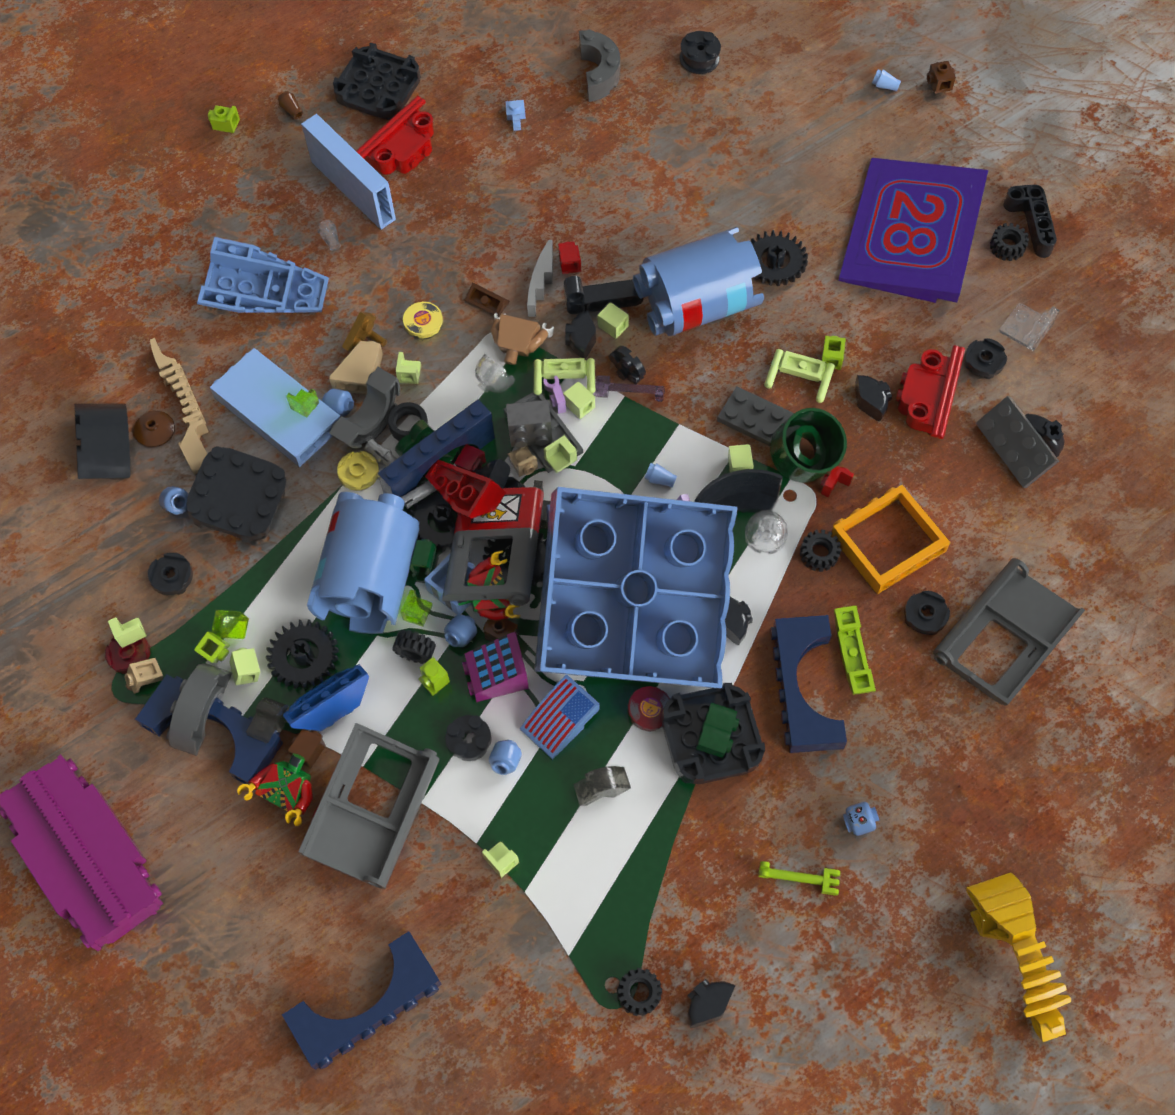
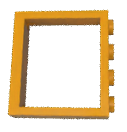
M903 485L897 488H890L881 498L878 499L876 497L872 499L866 507L862 509L857 508L848 518H841L833 524L831 536L832 538L835 535L837 536V542L840 541L841 550L877 595L945 553L950 544V541ZM899 500L933 543L880 576L845 531Z

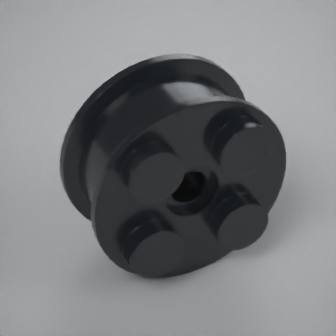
M695 31L688 33L681 41L679 60L683 68L694 74L712 72L719 64L720 41L712 32Z

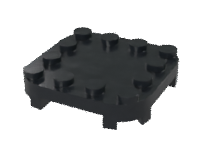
M369 43L370 46L360 49L355 47L352 50L353 57L340 77H335L333 80L336 101L346 107L391 120L404 108L421 79L419 65L415 61V57L408 55L407 58H403L379 50L375 43Z
M216 446L203 459L188 494L186 503L188 515L196 526L201 528L203 525L241 538L242 542L251 543V541L259 540L263 536L266 537L270 531V526L282 496L285 494V471L272 462L231 448Z
M723 683L722 688H710L682 695L679 692L672 695L667 701L661 715L662 727L674 769L684 783L704 784L747 774L759 766L765 752V742L761 740L750 704L751 697L748 692L745 693L741 688L732 685V683ZM711 703L737 711L736 718L740 719L736 732L732 731L730 739L733 740L729 753L725 752L722 758L696 749L706 713Z

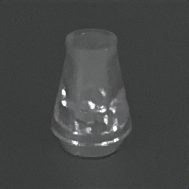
M331 220L321 222L318 225V234L331 251L339 249L341 245L336 225Z

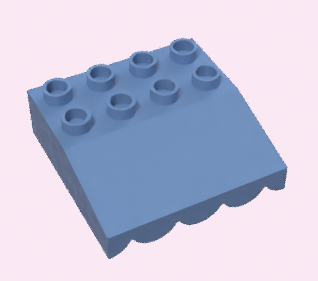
M557 487L551 493L534 671L722 688L721 663L726 647L725 618L730 600L729 572L734 553L732 530L736 520L737 507Z

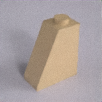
M360 341L330 375L332 389L367 395L366 382L368 377L377 367H380L383 352L381 344L374 341Z

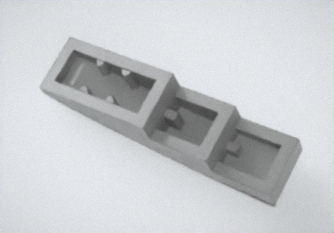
M548 240L533 270L528 292V317H536V300H544L545 284H553V240Z

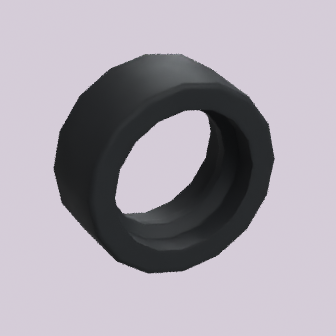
M405 402L395 406L390 411L388 425L392 436L396 440L400 441L403 437L409 435L410 432L397 428L396 422L401 417L415 415L420 420L423 419L428 423L427 414L420 405Z

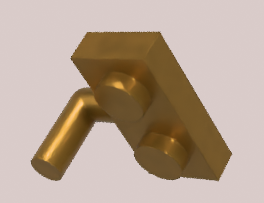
M359 312L342 347L347 351H352L360 341H365L366 337L371 338L384 347L387 344V340L372 330L376 316L367 312Z

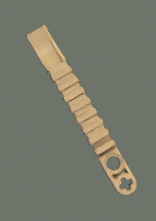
M153 338L150 339L155 361L161 371L159 374L164 378L165 386L171 384L172 392L176 391V396L178 399L181 398L180 403L184 406L182 411L186 414V417L182 419L187 424L188 430L183 441L178 444L193 474L197 475L203 459L207 455L200 437L209 431L180 363L177 364L175 358L163 355L156 339Z

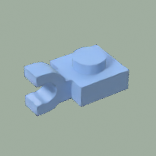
M524 100L505 101L507 120H513L514 131L521 130L520 119H526Z

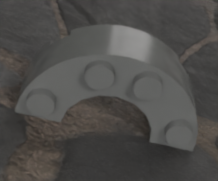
M592 30L579 31L581 60H588L598 65L596 69L586 72L588 101L592 102L606 97L618 85L620 80V52L616 44L609 37Z
M377 367L368 377L366 382L367 395L360 409L351 417L344 418L341 416L332 425L329 434L352 448H361V444L368 443L371 439L375 440L388 425L390 411L397 406L394 402L396 395H400L399 380L380 367Z
M202 663L196 666L188 680L184 679L182 681L179 698L173 702L170 713L173 715L166 739L169 740L172 748L195 756L198 755L206 736L205 724L210 708L217 696L221 693L224 694L232 672Z

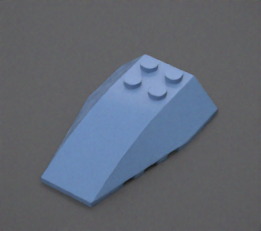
M214 237L210 252V266L205 285L201 286L197 304L237 313L322 312L329 278L304 267L302 269L295 266V263L289 260L286 262L279 259L277 255L271 252L269 254L263 252L255 245Z

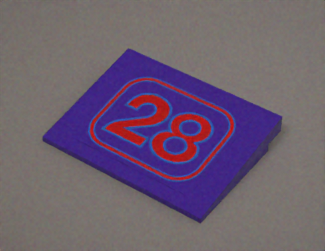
M871 158L838 281L936 303L937 298L957 303L963 284L988 170Z

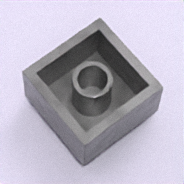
M549 400L506 404L511 447L523 448L528 445L543 446L553 443Z

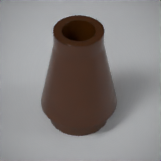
M289 91L280 94L278 97L279 106L294 119L301 118L303 111L294 94Z

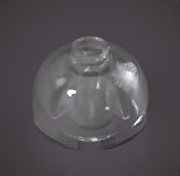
M486 354L479 360L475 368V377L480 382L477 386L485 393L488 391L495 394L503 393L512 386L516 379L512 375L508 376L506 370L492 358L487 357Z
M770 510L755 513L748 520L745 528V541L757 553L768 552V554H773L780 551L785 545L788 536L787 523L784 518Z

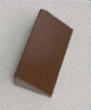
M473 282L464 300L492 315L497 313L498 317L510 302L508 299Z

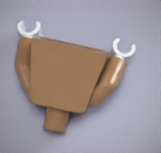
M495 313L491 333L494 343L498 345L501 351L506 352L504 362L515 365L518 355L528 357L529 353L534 352L547 338L552 337L554 326L546 329L547 324L543 323L540 330L541 327L538 322L501 314L500 318H498V314Z

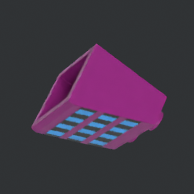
M516 632L465 653L466 662H462L465 675L470 674L471 682L467 684L470 696L475 695L476 702L529 689L527 673Z

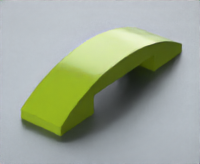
M857 606L834 609L837 637L851 692L853 695L875 692L872 672L868 668L860 633L861 624Z

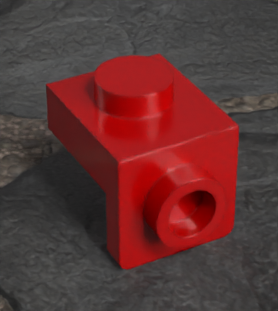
M836 466L829 475L825 474L820 484L823 486L821 494L829 498L837 482L850 486L854 474L845 467Z

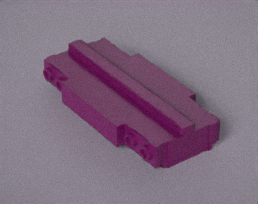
M60 754L52 763H47L37 771H29L20 778V783L0 794V814L5 820L9 818L12 823L9 828L16 837L10 841L56 913L65 920L68 918L75 929L79 928L83 935L80 936V939L87 948L92 947L99 951L106 943H114L149 916L155 915L160 906L164 904L160 899L162 892L155 883L151 885L147 878L150 874L142 865L147 860L104 796L93 784L89 785L83 776L78 777L75 772L78 770V767L71 758L66 760Z

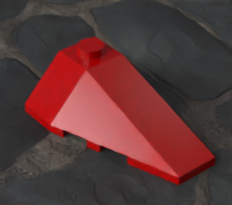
M437 460L425 476L452 506L454 511L471 519L495 511L506 494V491L492 479L441 460Z

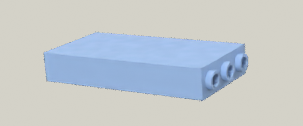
M318 114L303 122L301 125L311 162L380 230L395 221L388 182Z
M255 348L246 353L238 363L231 366L210 387L217 401L299 467L333 437L329 432L332 425L340 418L339 414Z

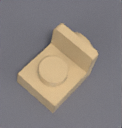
M527 446L508 453V458L519 477L529 475L538 469L537 458L531 454Z
M155 658L129 664L127 674H125L126 684L132 688L133 693H138L140 686L162 681L163 678Z

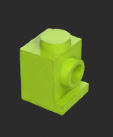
M215 105L214 110H210L208 113V120L213 130L229 133L235 132L240 120L236 106L228 108Z
M825 336L822 361H825L826 364L832 363L835 365L834 369L841 370L846 338Z
M434 657L419 667L422 676L418 679L432 696L450 683L447 671Z

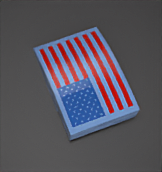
M566 674L533 710L520 730L553 760L600 710L599 703Z

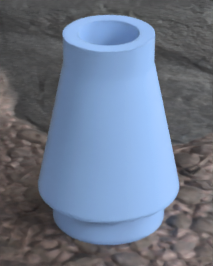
M878 69L872 81V84L876 85L875 87L894 90L896 92L901 83L900 80L884 69L882 71Z
M650 463L645 475V479L649 480V483L673 487L677 478L676 475L657 463L656 465Z

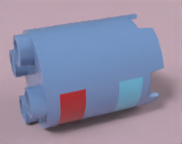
M738 227L647 257L643 260V264L639 265L640 273L633 275V284L639 298L648 296L653 311L647 313V320L654 336L662 333L673 336L763 303V293L753 295L751 278L762 273L760 263L750 240L737 243L733 237L734 233L739 232Z
M352 492L339 493L307 603L309 611L320 620H325L328 611L350 618L349 631L368 634L383 633L389 620L391 625L396 624L412 554L419 533V521L403 511L405 501L401 497L384 493L379 495L378 501L363 499L360 495Z

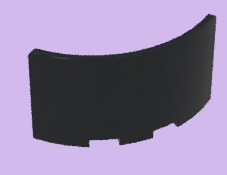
M74 404L76 440L81 442V445H76L78 479L129 478L131 475L130 445L126 404Z
M759 469L733 471L716 478L705 486L696 497L695 502L737 507V512L759 513L769 517L778 501L783 477L777 473Z

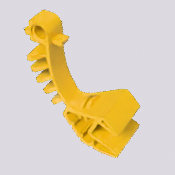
M1012 873L967 887L966 892L977 909L970 912L979 935L986 938L1003 940L1009 943L1014 950L1019 964L1018 968L1023 977L1021 986L1023 989H1026L1023 1000L1028 1005L1023 1012L1026 1018L1031 1017L1032 1026L1042 1042L1065 1035L1064 1018L1057 1008L1070 1003L1071 997L1069 995H1059V993L1067 990L1064 983H1050L1051 980L1061 977V974L1058 970L1046 969V965L1053 963L1054 960L1052 956H1042L1040 949L1046 947L1045 942L1038 943L1035 938L1036 924L1029 892Z

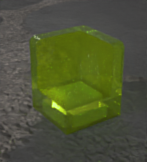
M301 389L296 396L290 393L286 395L290 408L306 418L319 404L316 391L310 389L309 392Z
M410 590L400 612L404 621L423 627L433 605L430 601L418 598L415 591Z
M216 610L212 631L220 638L244 639L249 618L239 611Z

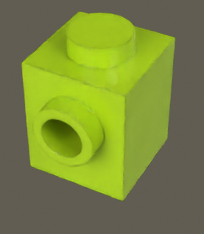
M207 632L194 651L211 663H218V661L222 662L229 654L227 649L230 644L213 632Z

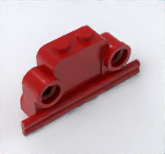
M417 95L358 148L356 152L381 174H391L395 170L405 174L416 168L432 152L433 117L428 112L419 111L426 101Z
M954 345L950 357L943 356L941 352L934 349L926 350L921 356L920 364H912L909 366L907 373L903 372L900 381L903 389H898L895 401L899 402L898 411L906 415V423L910 428L927 432L935 438H944L965 352L964 347Z

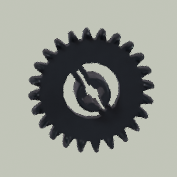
M772 230L770 237L764 231L763 238L760 237V234H757L756 241L754 238H751V244L762 270V273L755 276L754 279H762L761 283L768 282L770 286L773 283L776 286H780V283L788 285V280L795 282V278H800L801 273L805 272L808 265V253H806V247L801 249L802 241L796 244V236L789 240V232L783 237L782 230H780L778 236ZM767 251L766 263L768 267L763 264L761 259L762 255ZM786 253L790 259V262L786 267L780 269L784 265Z
M436 490L434 495H428L427 499L423 498L420 500L421 504L415 503L413 506L416 510L410 509L409 511L410 515L419 521L417 540H430L435 544L436 550L438 547H441L442 552H444L446 547H449L451 550L455 524L451 509H454ZM429 516H433L437 529L441 531L449 530V532L440 533L431 529L428 525Z
M540 533L538 536L532 580L533 587L536 586L535 580L543 581L541 575L544 574L547 539L542 541L544 538L543 533ZM494 539L495 542L487 540L490 548L484 547V552L487 555L484 554L482 558L486 560L494 552L503 551V553L499 554L498 559L500 561L507 559V562L496 566H500L504 583H506L508 568L505 566H509L513 539ZM508 549V556L503 557L504 552Z
M300 619L298 627H295L293 622H290V630L282 626L284 634L275 632L278 640H269L274 647L266 648L267 652L272 654L265 657L267 661L272 662L268 663L267 667L272 670L271 675L273 677L278 676V682L285 681L286 687L292 683L294 689H297L300 684H302L304 689L307 688L308 683L315 686L316 680L324 681L323 675H331L328 669L336 668L332 662H336L339 659L337 655H334L339 652V648L334 647L337 645V640H331L334 636L333 632L330 631L327 634L328 628L325 625L320 630V623L318 621L314 627H312L310 619H308L306 626L303 625ZM306 641H310L318 647L319 654L317 660L314 658L313 651ZM290 650L294 661L298 665H310V667L304 669L292 667L287 660L288 651Z

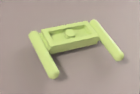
M776 349L764 386L766 388L772 387L778 369L780 372L815 382L821 381L816 401L822 403L835 365L832 363L826 364L825 361L793 352H784L781 349Z
M585 358L544 359V361L536 359L534 361L535 395L542 393V377L544 379H554V376H557L559 379H576L587 376V390L592 394L595 392V360L593 358L587 360Z

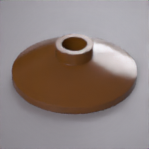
M151 411L143 414L136 421L133 429L134 436L143 446L159 447L172 438L175 432V423L169 414L162 411Z

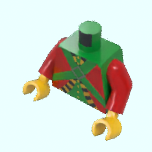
M503 551L494 552L491 557L480 562L469 573L466 586L504 585L501 568L496 566L507 562V559L502 561L498 559L499 554L503 553ZM508 599L457 601L459 606L471 603L474 612H478L481 617L494 621L520 618L521 616L513 614L514 608H519L520 606L510 605Z
M293 753L289 763L281 761L270 764L259 771L249 781V785H240L237 789L238 795L244 790H248L249 792L244 796V800H250L253 795L252 791L256 790L255 794L288 811L285 815V820L288 824L292 818L296 817L294 825L300 826L302 823L300 815L306 812L313 800L312 784L310 783L311 775L301 770L305 758Z

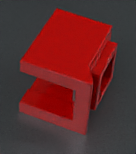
M575 241L558 243L562 274L582 272L578 245H575Z

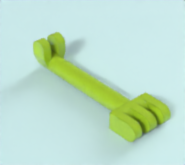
M760 862L758 877L822 885L821 894H839L838 889L829 888L830 885L839 886L840 880L830 878V876L840 877L839 870L824 868L823 876L772 869L769 868V862Z

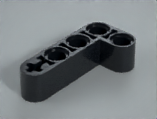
M1035 184L1010 187L1003 203L1004 208L1009 212L1024 211L1035 254L1041 258L1049 257L1057 238L1044 189Z
M570 276L563 282L565 302L569 314H580L584 311H602L609 303L614 304L618 308L640 305L644 298H639L633 284V279L582 286L580 277Z

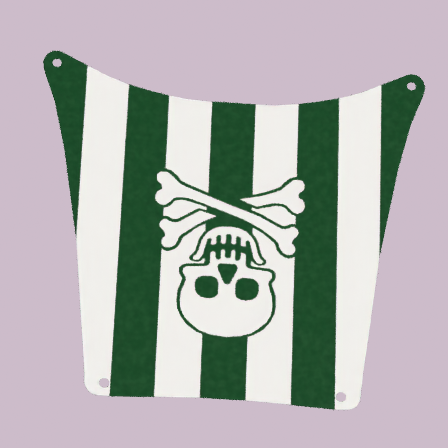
M492 333L487 334L469 355L420 404L427 414L428 424L434 430H437L477 399L492 413L495 439L480 449L485 452L486 463L482 466L493 460L501 459L510 466L509 477H514L525 487H536L543 491L544 500L539 535L540 533L544 534L542 541L547 539L548 533L546 506L550 504L551 493L557 487L677 500L680 495L688 494L690 501L695 502L696 497L705 486L716 478L730 473L728 447L658 414L595 379V392L593 393L595 396V408L583 418L579 419L568 407H566V412L558 414L556 407H552L583 448V453L577 456V461L559 473H556L554 470L548 473L537 459L538 469L529 475L519 477L508 458V453L519 448L511 447L508 418L504 414V408H506V404H513L534 392V361L536 359L544 361V359L559 358L538 347L534 352L529 353L528 357L518 355L515 365L507 364L504 362L506 353H503L498 348V345L494 343ZM587 376L576 379H559L563 393L577 382H580L587 389ZM542 377V395L546 400H549L551 405L549 395H552V393L545 390L544 377ZM547 379L549 384L555 383L554 379ZM409 415L398 429L410 431L420 418L415 415ZM391 434L381 446L392 451V455L397 459L400 457L395 451L399 441ZM527 446L528 449L530 450L531 454H532L533 456H535L534 453H533V452L531 451V449L529 448V446ZM752 459L753 469L774 472L783 478L778 501L769 517L759 513H742L741 511L736 514L732 530L734 553L729 572L730 596L739 602L744 601L748 605L753 621L748 624L746 636L740 645H736L726 637L725 653L721 663L722 685L723 683H732L734 685L798 542L816 508V495L810 487L804 483L792 481L783 476L778 470ZM377 461L379 472L387 467L385 464H380ZM650 463L655 465L657 463L677 476L673 487L649 483V480L645 479ZM428 472L423 475L416 488L428 481L425 477ZM379 477L372 486L360 491L350 490L342 484L239 580L174 633L152 646L149 659H156L163 674L162 680L166 674L172 678L178 676L183 680H188L196 666L202 663L232 672L229 663L231 653L239 648H254L260 668L258 682L235 685L232 674L224 694H219L217 698L227 708L233 706L240 710L242 716L246 718L251 716L259 722L297 734L302 729L291 728L283 714L289 710L290 706L298 698L322 682L316 680L315 686L308 683L305 689L302 684L297 689H294L293 683L286 687L285 681L278 682V676L273 677L271 675L272 670L268 669L267 664L272 662L267 661L265 657L272 654L268 653L266 648L274 647L271 645L270 639L278 640L275 632L284 634L282 626L290 630V622H293L295 627H298L300 619L303 625L306 626L308 619H310L312 627H314L318 621L320 623V630L325 625L328 628L327 634L330 631L333 632L334 636L331 640H337V645L334 647H338L339 652L334 655H337L339 659L336 662H332L336 668L328 669L331 675H323V680L325 681L336 673L353 668L358 664L369 675L360 706L354 709L352 713L336 721L332 726L323 731H317L323 736L322 739L326 747L342 755L354 725L358 723L418 751H424L425 748L435 751L439 762L422 800V804L451 822L483 850L489 851L496 844L502 842L509 851L512 850L518 856L519 863L507 874L526 893L547 920L598 1004L607 1009L621 1008L620 1001L617 999L618 992L609 993L605 988V982L610 977H615L620 981L625 973L627 974L630 970L642 968L651 916L677 832L695 784L684 783L677 775L663 728L649 732L636 727L628 715V702L635 691L647 686L660 688L667 693L669 698L679 692L682 695L710 688L568 675L599 703L600 710L584 725V729L552 760L520 730L526 719L543 698L566 675L534 671L543 581L535 580L536 586L531 587L530 601L519 608H514L513 614L521 615L520 618H507V620L517 624L519 628L517 640L527 673L529 689L476 702L475 695L470 696L467 683L471 682L470 674L465 675L462 662H466L465 653L489 643L485 639L483 630L488 618L481 617L478 612H474L472 604H470L461 615L470 616L474 619L477 634L465 647L451 646L445 639L444 628L457 614L428 592L425 583L414 581L412 578L413 572L410 569L396 624L391 625V621H387L383 633L368 634L349 631L350 618L328 611L325 620H320L309 611L307 607L308 599L339 493L352 492L360 495L363 499L378 501L379 495L383 494ZM786 490H794L797 494L796 500L792 502L786 501L783 497ZM413 505L410 506V508H408V509L404 506L403 511L410 515V511H409V510H410V509L416 510V509L414 508ZM451 509L453 522L456 524L457 513ZM429 516L428 525L431 529L440 533L449 532V530L441 531L437 529L433 516ZM487 540L472 541L468 561L474 566L484 561L482 556L484 554L487 555L484 552V547L490 548ZM438 547L436 550V554L439 557L437 566L450 554L451 550L449 547H446L444 552H442L441 547ZM508 549L504 552L503 557L508 556ZM411 630L413 633L416 631L418 634H424L426 638L429 637L431 641L435 642L436 647L432 657L447 671L450 683L433 696L418 679L422 676L419 667L423 664L419 662L414 663L412 660L408 661L406 660L407 658H401L400 655L395 654L392 650L399 631ZM207 632H213L230 644L227 649L229 654L222 662L211 663L194 651ZM306 641L313 651L314 658L317 660L319 654L318 647L314 643ZM290 650L288 651L287 660L292 667L297 669L310 667V665H298L294 661ZM117 672L112 681V692L114 697L121 702L146 704L162 681L140 686L139 692L133 693V691L126 688L125 674ZM465 715H478L489 726L492 737L491 744L485 755L474 761H463L461 758L453 756L448 750L445 739L447 726L455 719ZM467 733L462 740L463 742L467 740V743H471L472 738L475 736ZM503 740H512L521 749V759L513 773L500 775L492 770L488 760L495 743ZM371 744L361 766L401 790L410 769L411 761L381 746ZM638 983L633 984L630 988L632 998L635 995Z

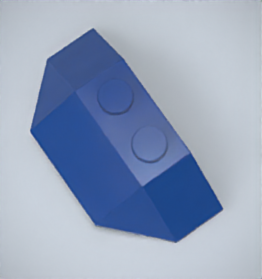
M360 664L338 672L298 698L290 706L289 710L285 711L283 716L291 728L323 731L360 706L369 675Z

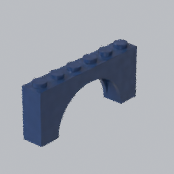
M477 399L378 473L383 494L389 493L401 497L414 490L426 471L437 460L459 446L474 444L479 450L495 439L492 413Z
M829 616L775 619L774 626L770 627L771 640H775L776 647H773V659L778 661V668H776L775 673L776 681L781 683V689H778L779 702L783 703L784 710H781L782 724H786L787 732H784L785 746H789L790 753L844 749L847 743L844 720L830 719L814 711L802 697L797 683V666L804 655L815 647L829 644L831 638Z
M166 674L135 718L142 728L160 737L170 727L173 715L170 713V709L181 693L182 678L178 676L172 678ZM216 698L210 708L207 719L223 725L231 732L235 743V758L229 773L235 780L249 785V781L270 764L282 746L283 742L279 737L280 733L272 727L266 729L260 726L261 723L251 716L247 719L242 716L240 710L233 706L227 708L220 699Z
M409 931L388 944L394 960L392 980L383 997L368 1011L348 1019H329L314 1013L308 1004L302 1001L282 1014L309 1064L315 1070L329 1066L333 1062V1057L339 1053L342 1055L348 1053L355 1047L354 1043L360 1039L367 1040L376 1033L375 1029L379 1026L391 1024L397 1019V1014L403 1010L405 1012L412 1010L418 1005V1000L424 996L426 998L431 997L439 991L438 987L442 984Z

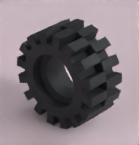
M1004 223L1003 226L999 225L995 229L990 242L992 253H997V258L1002 256L1004 261L1006 258L1012 261L1013 257L1015 260L1019 259V256L1022 257L1029 242V238H1027L1028 233H1024V228L1019 229L1020 225L1018 224L1016 227H1013V223H1010L1009 226H1007V223ZM1002 240H1013L1016 243V245H1008L1004 243Z
M822 529L821 533L818 530H814L813 534L810 532L807 537L805 536L800 548V556H802L801 560L803 563L807 562L806 567L809 568L811 565L813 566V571L819 568V572H823L824 568L828 571L831 566H835L841 553L840 541L837 542L838 538L836 535L832 538V532L829 531L827 535L825 530ZM817 544L823 545L828 549L829 553L825 557L817 556L813 553L812 547Z
M402 630L398 632L392 650L395 654L400 655L401 658H407L406 660H412L414 663L424 664L432 658L436 644L434 641H431V638H426L424 634L420 635L416 631L413 633L411 630Z
M637 968V970L632 969L627 974L625 973L617 988V999L620 1001V1006L624 1007L627 1013H633L634 1016H644L647 1013H651L661 1000V982L648 969L642 970V968ZM643 983L647 986L649 996L646 1000L638 1002L631 997L630 988L633 984Z

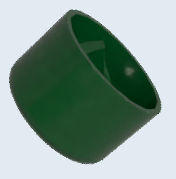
M805 408L794 413L776 429L770 443V455L777 470L786 478L801 483L812 482L821 478L840 464L846 453L847 438L841 423L832 414L819 408ZM801 438L808 440L812 444L814 449V457L812 459H808L801 454Z

